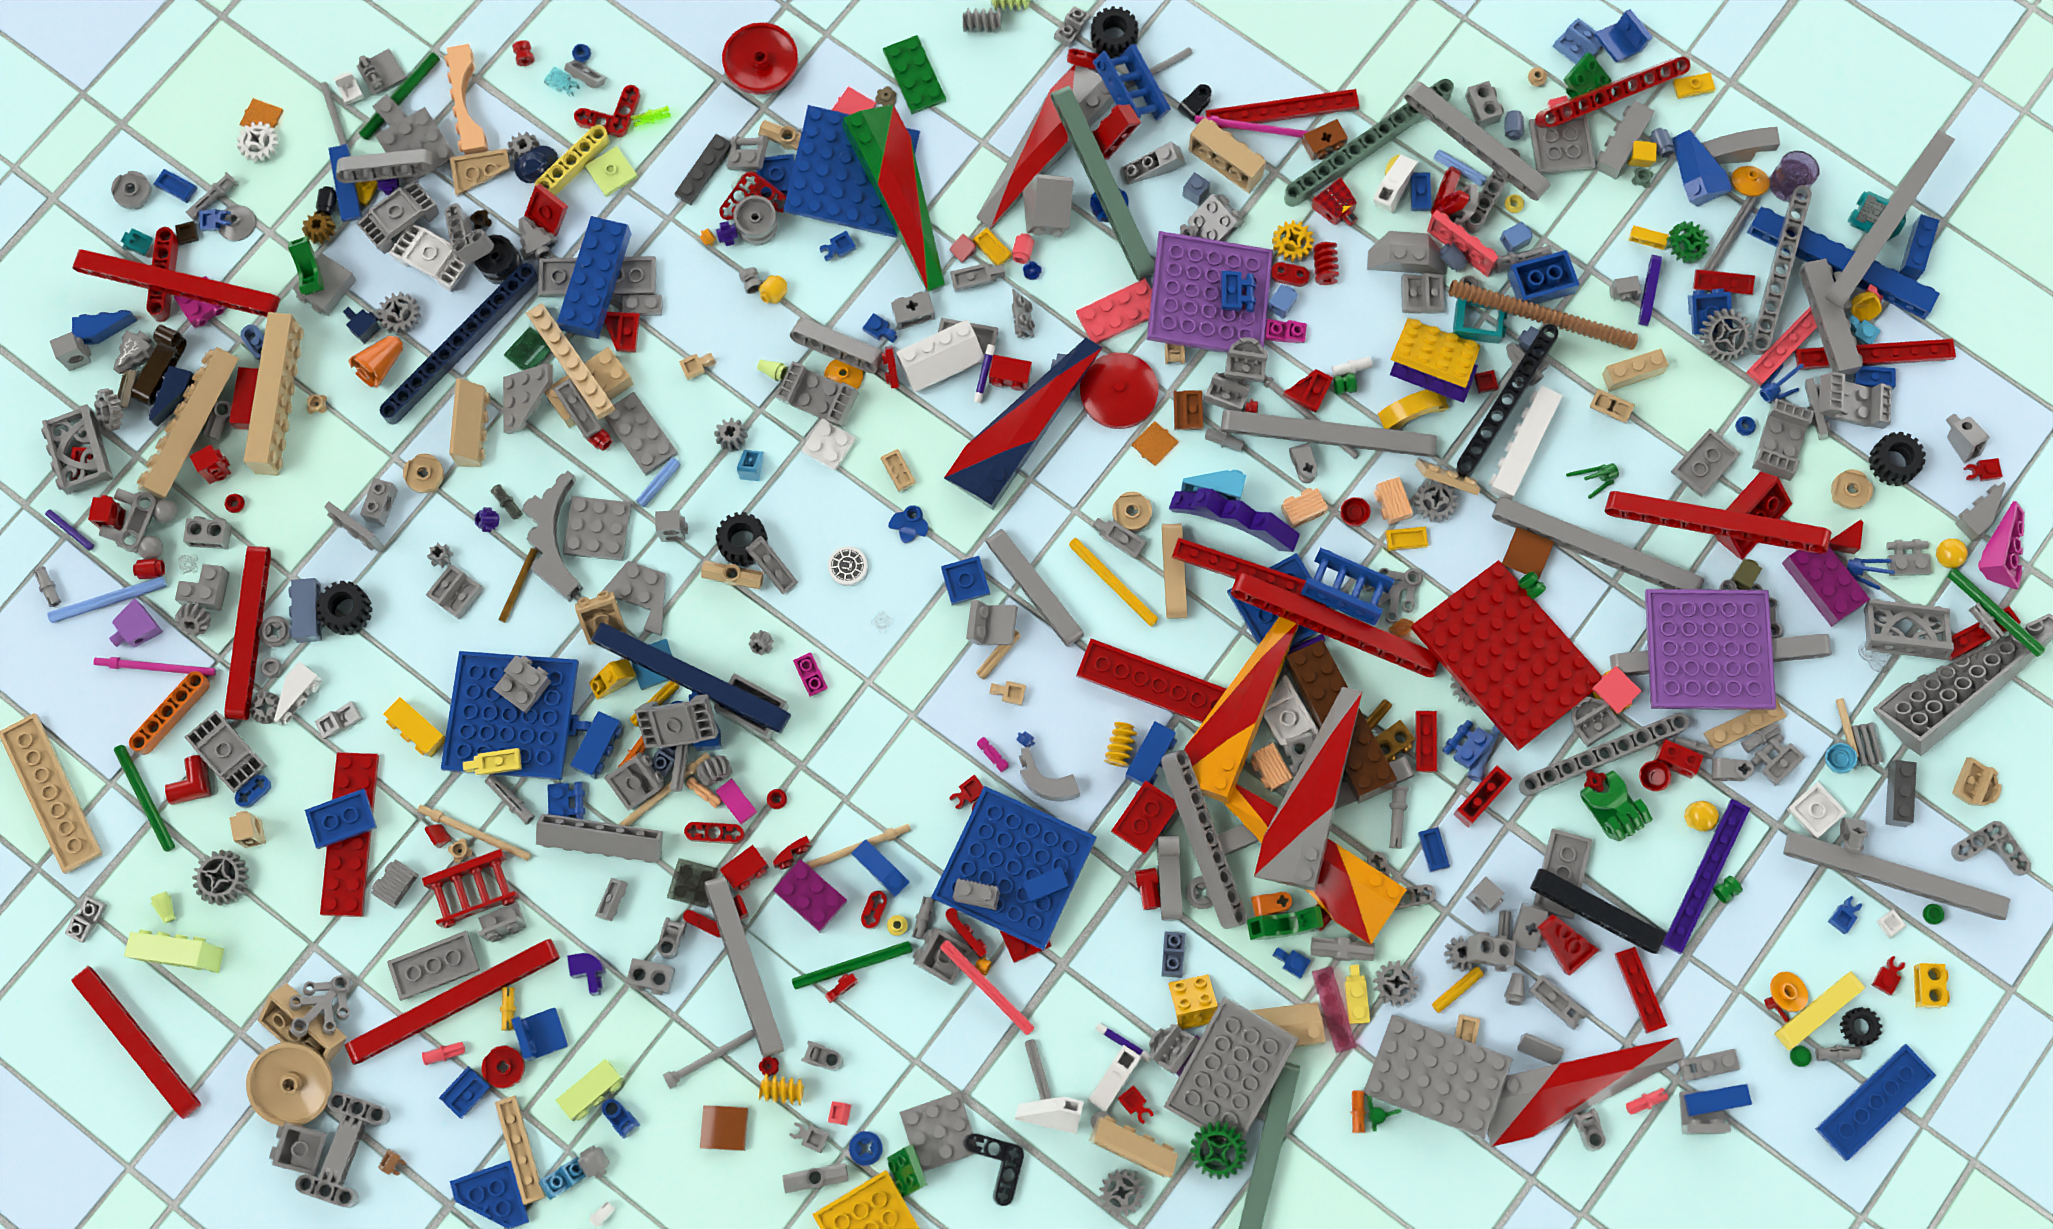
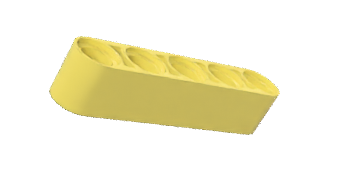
M601 125L593 126L537 179L535 185L541 184L544 187H549L548 190L556 196L585 168L586 164L593 161L609 145L610 140L606 129ZM603 135L602 138L596 139L597 136ZM585 148H590L587 152H582ZM576 161L575 164L568 165L570 162ZM563 174L560 178H555L556 175Z
M1852 971L1848 972L1778 1029L1774 1035L1788 1051L1791 1050L1866 987Z

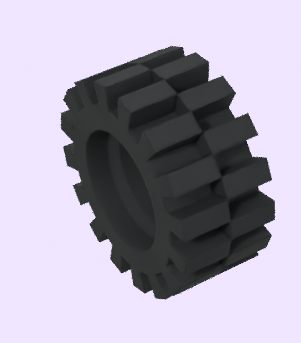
M1858 1007L1847 1011L1846 1015L1842 1016L1841 1019L1843 1021L1840 1022V1026H1842L1840 1032L1844 1033L1845 1036L1843 1038L1845 1040L1848 1039L1849 1044L1863 1047L1879 1039L1878 1036L1882 1034L1880 1028H1883V1025L1879 1024L1881 1018L1875 1016L1877 1014L1875 1011L1871 1012L1870 1008ZM1857 1019H1863L1867 1022L1869 1029L1865 1035H1860L1854 1030V1022Z

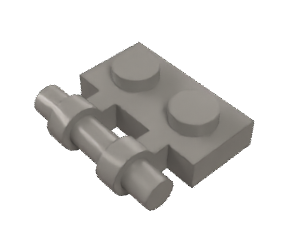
M1898 539L1894 540V542H1887V550H1894V555L1887 556V559L1892 560L1891 563H1888V570L1895 571V574H1889V576L1930 575L1932 573L1930 554H1921V549H1927L1929 542L1921 541L1920 539H1913L1912 541ZM1903 549H1912V554H1903Z
M1780 733L1774 738H1770L1767 741V745L1762 750L1756 751L1754 757L1750 760L1754 766H1757L1760 762L1766 765L1760 772L1775 786L1805 758L1791 742L1784 747L1781 742L1785 738ZM1775 750L1778 755L1771 759L1768 755Z

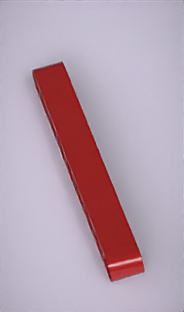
M1684 56L1670 58L1539 111L1535 116V123L1540 128L1555 127L1683 75L1690 70L1691 62ZM1596 95L1598 96V102L1595 101ZM1579 102H1581L1582 104L1581 110L1579 108ZM1563 108L1565 110V116H1563L1562 114ZM1546 115H1548V117H1549L1548 123L1546 122V119H1545V118H1546Z
M248 546L246 549L224 707L226 719L248 720L250 716L249 709L251 707L260 643L259 627L263 621L271 562L270 547Z
M87 965L71 979L73 985L173 1110L182 1119L188 1117L201 1105L199 1099L96 971Z

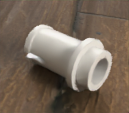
M606 1200L594 1214H590L591 1217L588 1220L596 1228L602 1227V1223L616 1209Z

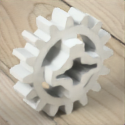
M262 121L258 125L252 122L251 127L245 125L246 130L239 131L241 137H236V140L239 142L236 146L242 157L244 156L247 161L252 159L254 163L258 159L263 163L265 157L271 159L270 154L277 153L274 148L280 146L277 142L280 139L275 129L271 128L268 123L264 126Z

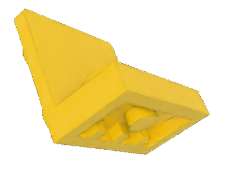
M1206 974L1169 982L1168 986L1175 1008L1177 1025L1183 1030L1209 1024L1218 1008L1209 975Z

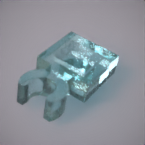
M556 66L553 67L544 79L546 85L559 93L564 89L570 97H574V93L570 90L572 87L580 89L576 81H570L571 77L569 74Z

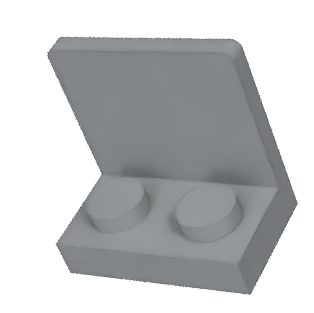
M971 600L966 639L977 645H1012L1018 607L1016 605H987L980 600Z
M518 902L478 917L482 928L481 931H478V934L491 943L501 940L505 934L510 933V935L519 933L523 927L527 926Z
M1703 1091L1679 1092L1682 1135L1726 1134L1731 1132V1124L1725 1123L1724 1110L1688 1117L1683 1095Z

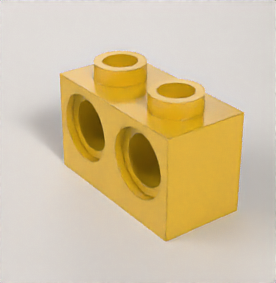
M1918 963L1913 965L1915 1008H1943L1948 1006L1950 993L1947 990L1946 982H1948L1949 973L1945 964ZM1929 970L1934 972L1935 980L1930 979L1928 975ZM1930 991L1936 994V1001L1931 1000L1929 996Z

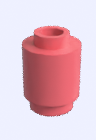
M1022 233L1016 236L1012 250L1013 261L1026 264L1030 260L1035 242L1031 235Z

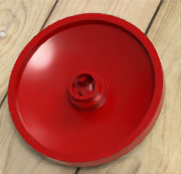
M756 22L739 28L728 38L722 52V64L727 78L735 87L750 94L763 95L780 90L792 80L798 68L799 57L795 41L786 30L771 23Z
M1128 353L1106 354L1097 358L1082 378L1080 383L1081 403L1086 413L1098 424L1112 429L1131 428L1146 420L1154 410L1158 399V381L1151 367L1141 358Z

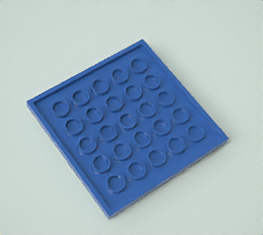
M808 105L783 212L897 238V233L842 128L843 118L850 114ZM906 128L911 136L914 153H916L920 131Z
M459 651L440 769L442 771L466 773L463 770V762L473 761L474 756H478L480 753L519 748L522 770L495 773L494 775L562 780L579 661L576 659L526 656L533 662L531 664L532 667L535 669L541 667L548 673L546 677L551 680V683L530 710L524 713L493 690L504 676L505 668L516 655Z
M984 786L931 898L1044 951L1097 836ZM1062 867L1070 887L1030 902L1023 882ZM960 878L961 880L964 879L965 881L968 880L977 884L981 883V885L985 884V886H997L1000 895L996 910L956 902L953 899L957 879Z

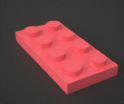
M1436 210L1431 216L1427 232L1444 245L1454 243L1466 255L1470 265L1486 277H1489L1499 258L1496 252L1481 244L1477 237L1469 235L1461 225H1456L1445 213H1440Z
M1144 278L1076 310V315L1089 339L1099 344L1149 320L1152 290Z

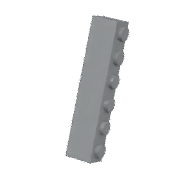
M1826 258L1803 263L1798 272L1831 371L1845 375L1857 373L1862 367L1863 359L1858 354L1856 338L1852 336L1850 321L1844 313L1845 307L1841 308L1825 298L1835 283L1832 277V267L1828 264Z
M542 813L536 823V845H541L545 848H561L565 851L575 850L586 854L595 853L606 857L615 856L626 860L636 859L646 863H657L662 854L663 831Z

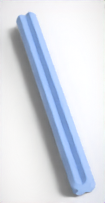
M160 576L47 613V616L51 623H55L165 588L167 586L166 580Z

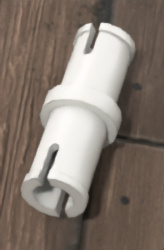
M1370 356L1357 360L1350 359L1346 363L1331 366L1333 376H1343L1373 368Z

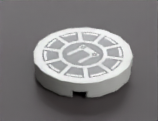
M843 546L836 549L828 560V572L831 578L837 584L843 586L857 584V582L865 577L868 570L865 555L858 548L852 546Z

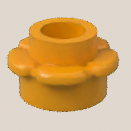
M706 228L704 231L701 230L702 235L699 237L706 246L708 244L713 246V243L717 240L709 228Z
M987 957L979 958L974 967L985 977L992 962L987 960Z

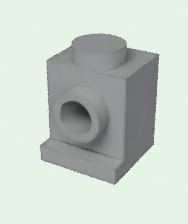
M1638 275L1614 279L1609 287L1610 297L1614 301L1621 300L1624 302L1632 298L1634 301H1638L1642 294Z

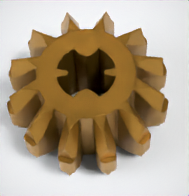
M314 211V216L312 217L307 214L308 220H303L304 227H302V232L305 236H308L309 241L311 240L313 244L319 241L322 245L326 239L331 242L329 236L335 235L334 229L336 228L332 217L327 216L323 211L320 214Z

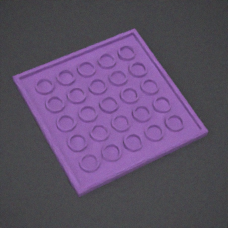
M1159 231L1146 340L1228 353L1232 344L1241 338L1249 337L1258 340L1259 344L1264 348L1273 250ZM1222 270L1242 272V279H1246V274H1254V281H1256L1254 312H1246V305L1242 304L1240 311L1221 310ZM1242 288V295L1246 296V289Z
M1645 590L1651 709H1776L1769 590Z

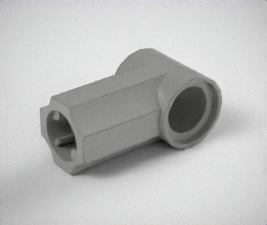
M216 401L204 426L203 435L216 440L220 439L227 418L231 413V405L228 402ZM219 404L225 407V412L222 415H219L216 410Z

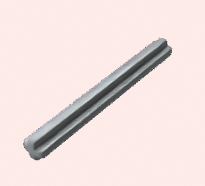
M1747 197L1702 270H1715L1757 202L1756 197Z

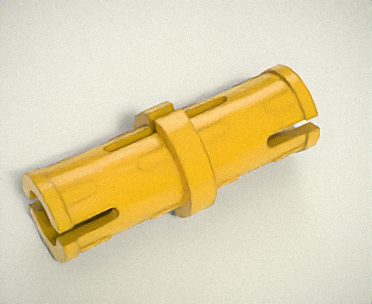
M507 987L501 988V1031H507V1022H509V1031H513L514 1027L511 1019L514 1018V1012L516 1011V1006H514L515 988L509 987V996H507Z

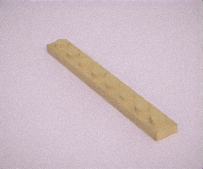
M543 303L527 311L526 315L598 420L615 411L614 405Z

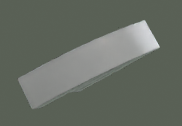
M1778 126L1736 132L1705 141L1702 144L1716 159L1718 164L1751 162L1757 152L1776 151L1780 145Z

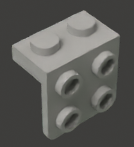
M1211 194L1187 221L1191 227H1198L1199 231L1197 234L1201 238L1220 241L1233 227H1241L1245 223L1241 218L1243 216L1241 212L1236 208L1233 209L1229 205V199L1223 194Z

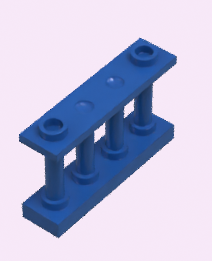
M1136 44L1130 45L1120 57L1110 59L1106 51H1103L1093 61L1116 105L1130 104L1139 119L1141 115L1152 113L1155 121L1162 119L1171 110ZM1125 64L1129 73L1118 75L1114 66ZM1134 80L1138 90L1128 92L1123 82ZM1143 97L1147 106L1136 108L1132 99Z
M1320 547L1314 562L1319 564L1314 579L1307 578L1300 594L1376 626L1383 609L1377 607L1383 592L1389 593L1395 579ZM1327 567L1338 572L1332 587L1321 582ZM1345 576L1357 580L1351 595L1340 591ZM1364 584L1375 588L1370 603L1358 599Z

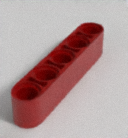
M161 227L156 232L152 266L176 271L179 243L176 234L169 227ZM148 289L146 310L157 322L166 321L170 316L172 295L166 293L157 295L158 291Z

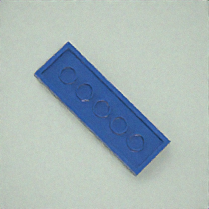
M1903 1044L1826 1117L1815 1130L1844 1161H1848L1937 1075L1907 1044Z

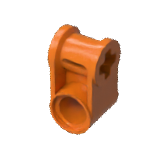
M1287 892L1251 897L1255 917L1283 913L1288 911L1292 905V897ZM1280 897H1283L1284 900L1288 901L1285 904V907H1282L1281 904H1277V902L1280 900Z

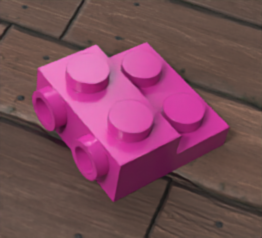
M173 296L195 329L204 326L208 320L214 316L221 315L227 309L213 304Z

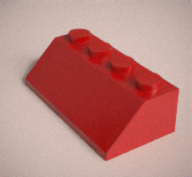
M1760 471L1726 510L1780 519L1792 505V502L1777 476ZM1715 535L1717 541L1741 560L1757 544V542Z

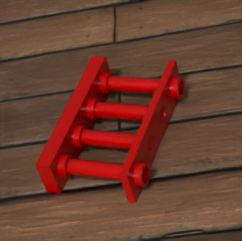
M503 850L492 851L422 878L423 885L435 892L443 917L435 920L438 926L445 929L453 927L457 921L502 904L503 906H508L515 903V899L520 898L516 891H509L501 867L502 861L507 860ZM489 866L494 870L502 896L491 900L481 873L483 872L482 869ZM468 874L474 876L482 900L481 904L470 907L462 883L463 876ZM449 881L454 883L462 907V911L450 914L442 889L443 884Z

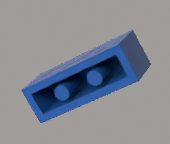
M1920 214L1913 223L1900 266V274L1918 280L1924 273L1940 220Z
M598 711L570 766L574 770L593 779H596L597 775L600 776L605 767V764H603L605 759L610 757L614 750L613 744L615 740L619 739L623 733V724L619 720Z
M1154 721L1129 766L1125 778L1139 786H1142L1145 780L1153 785L1158 777L1155 774L1159 767L1163 768L1161 763L1162 757L1166 755L1168 749L1173 750L1177 743V739H1175L1176 732Z

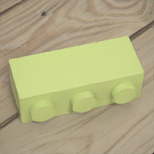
M604 1059L555 1101L570 1120L580 1121L588 1115L587 1110L593 1105L595 1107L599 1106L605 1100V1095L609 1092L614 1093L622 1086L621 1082L624 1079L610 1061Z

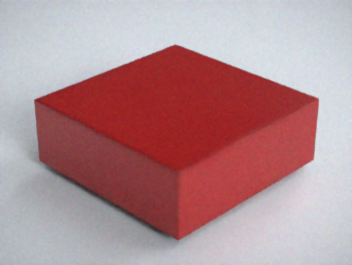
M1494 370L1475 374L1474 379L1478 394L1498 390L1499 387Z

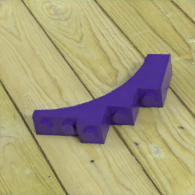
M1198 488L1197 492L1175 491L1168 508L1175 513L1200 516L1232 526L1264 541L1278 551L1294 552L1300 537L1297 531L1272 512H1256L1243 501L1227 500L1213 489Z

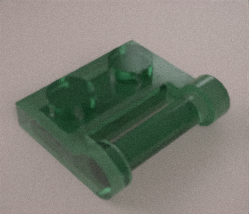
M529 327L503 355L523 371L538 366L552 351L541 335ZM542 345V350L528 363V365H525L524 363Z

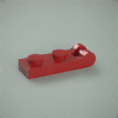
M954 908L947 909L945 917L948 923L980 959L987 956L988 954L985 949L988 947L980 938L978 940L975 939L972 935L973 929L967 923H961L958 919V913Z

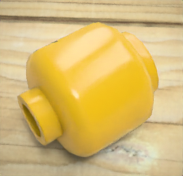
M779 275L768 276L759 286L760 298L765 303H779L788 292L787 282Z

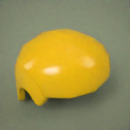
M1873 292L1859 293L1851 301L1852 308L1850 311L1861 322L1864 319L1866 321L1872 320L1882 311L1879 297Z
M1949 538L1937 546L1935 556L1938 563L1942 566L1954 569L1966 561L1968 550L1960 540Z
M1696 801L1690 803L1685 809L1684 818L1688 827L1694 828L1699 832H1706L1712 830L1718 824L1719 813L1710 802Z

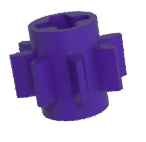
M399 178L377 180L378 190L385 192V196L390 195L400 187Z
M728 221L719 223L720 228L716 229L719 243L724 242L726 246L735 244L734 239L738 238L735 224L730 225Z
M483 507L482 510L475 514L474 521L478 529H482V532H491L492 529L498 527L500 518L496 511H492V507Z

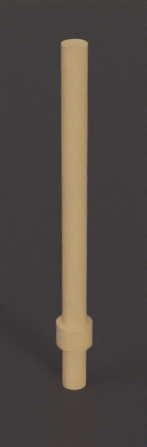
M707 752L694 762L691 761L686 765L684 780L691 774L695 775L699 764L704 762L705 759L711 758ZM671 781L618 825L630 826L672 791L670 789Z
M422 804L418 806L417 812L430 817L436 823H444L526 861L531 857V853L448 817L438 809L433 810Z
M908 823L895 829H886L884 833L866 840L874 846L886 840H889V842L895 840L897 836L910 832L911 829ZM863 841L809 861L806 864L814 869L848 856Z

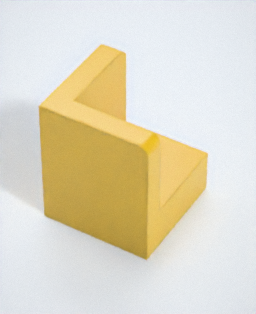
M1634 141L1632 157L1627 161V165L1649 168L1656 162V143Z

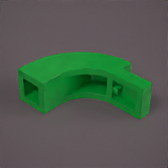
M308 236L288 242V249L298 272L301 294L306 296L324 290L320 268Z
M1313 906L1292 913L1261 915L1247 919L1250 940H1267L1295 936L1324 927L1320 906Z

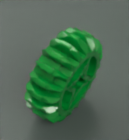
M1220 1121L1216 1122L1215 1127L1209 1122L1207 1128L1201 1126V1133L1196 1131L1194 1134L1196 1139L1191 1140V1144L1195 1146L1190 1148V1152L1195 1154L1191 1157V1160L1198 1161L1195 1165L1196 1169L1201 1166L1203 1167L1201 1174L1204 1175L1206 1171L1210 1172L1209 1178L1217 1174V1179L1221 1180L1222 1174H1224L1225 1178L1228 1179L1230 1172L1236 1175L1238 1172L1236 1168L1242 1169L1243 1164L1241 1162H1246L1247 1157L1243 1154H1246L1248 1149L1242 1147L1246 1144V1140H1239L1242 1137V1132L1235 1134L1236 1127L1233 1126L1231 1130L1228 1129V1122H1225L1223 1127H1221ZM1212 1135H1221L1226 1137L1227 1139L1221 1141L1218 1140L1215 1136L1213 1137ZM1205 1139L1208 1141L1207 1145L1210 1148L1206 1156L1202 1152V1142ZM1231 1145H1234L1236 1151L1233 1161L1229 1159L1230 1155L1227 1152ZM1216 1147H1218V1148H1219V1147H1221V1148L1224 1147V1149H1223V1151H1222L1221 1154H1220V1152H1219V1153H1216V1152L1214 1153ZM1213 1160H1217L1221 1162L1223 1166L1214 1165L1210 1162Z

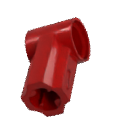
M1156 867L1135 870L1138 889H1140L1143 910L1161 908Z

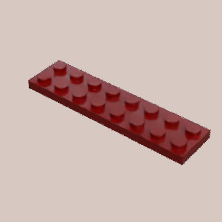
M1090 638L1076 674L1078 678L1199 723H1203L1226 691L1224 687Z
M337 752L332 800L365 789L372 812L374 813L379 755ZM372 830L327 846L320 906L321 916L363 917Z

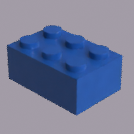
M1567 250L1513 264L1507 273L1516 300L1519 298L1522 299V302L1524 300L1528 303L1533 302V305L1575 294L1580 285Z

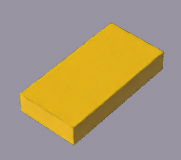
M987 227L972 239V242L995 266L1003 265L1012 257V253Z
M1426 526L1385 531L1388 551L1428 547Z

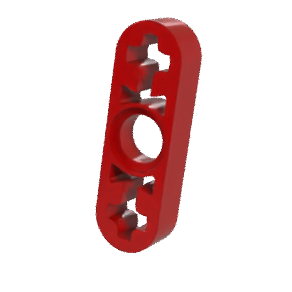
M690 822L684 828L685 836L692 842L739 844L745 837L744 830L737 824ZM693 827H696L698 831H704L703 827H706L705 838H702V833H696L695 837H692L689 830H693ZM716 827L720 829L719 837L710 838V829ZM723 828H727V833H733L734 829H737L740 836H736V839H733L731 835H725L726 839H723Z

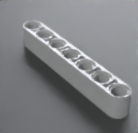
M1003 529L998 530L985 540L989 549L1067 647L1084 636L1080 626Z

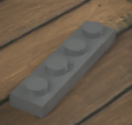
M717 133L713 136L675 191L674 195L676 198L689 205L693 204L731 149L729 140Z

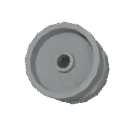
M748 196L736 205L733 212L734 223L740 238L744 242L754 246L764 245L776 236L778 219L775 208L768 199L761 196Z

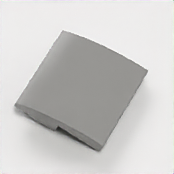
M1424 273L1422 276L1403 274L1401 276L1402 313H1443V275Z
M450 564L426 593V596L460 620L485 588Z

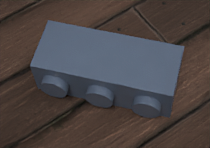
M316 578L291 580V586L288 589L289 597L291 598L289 616L292 618V625L289 626V635L297 643L322 641L321 620L316 611V608L319 607L316 602L321 600L319 596L321 583Z

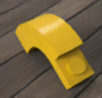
M1426 389L1397 400L1377 414L1384 429L1397 430L1419 416L1428 413L1444 412L1449 406L1445 396Z

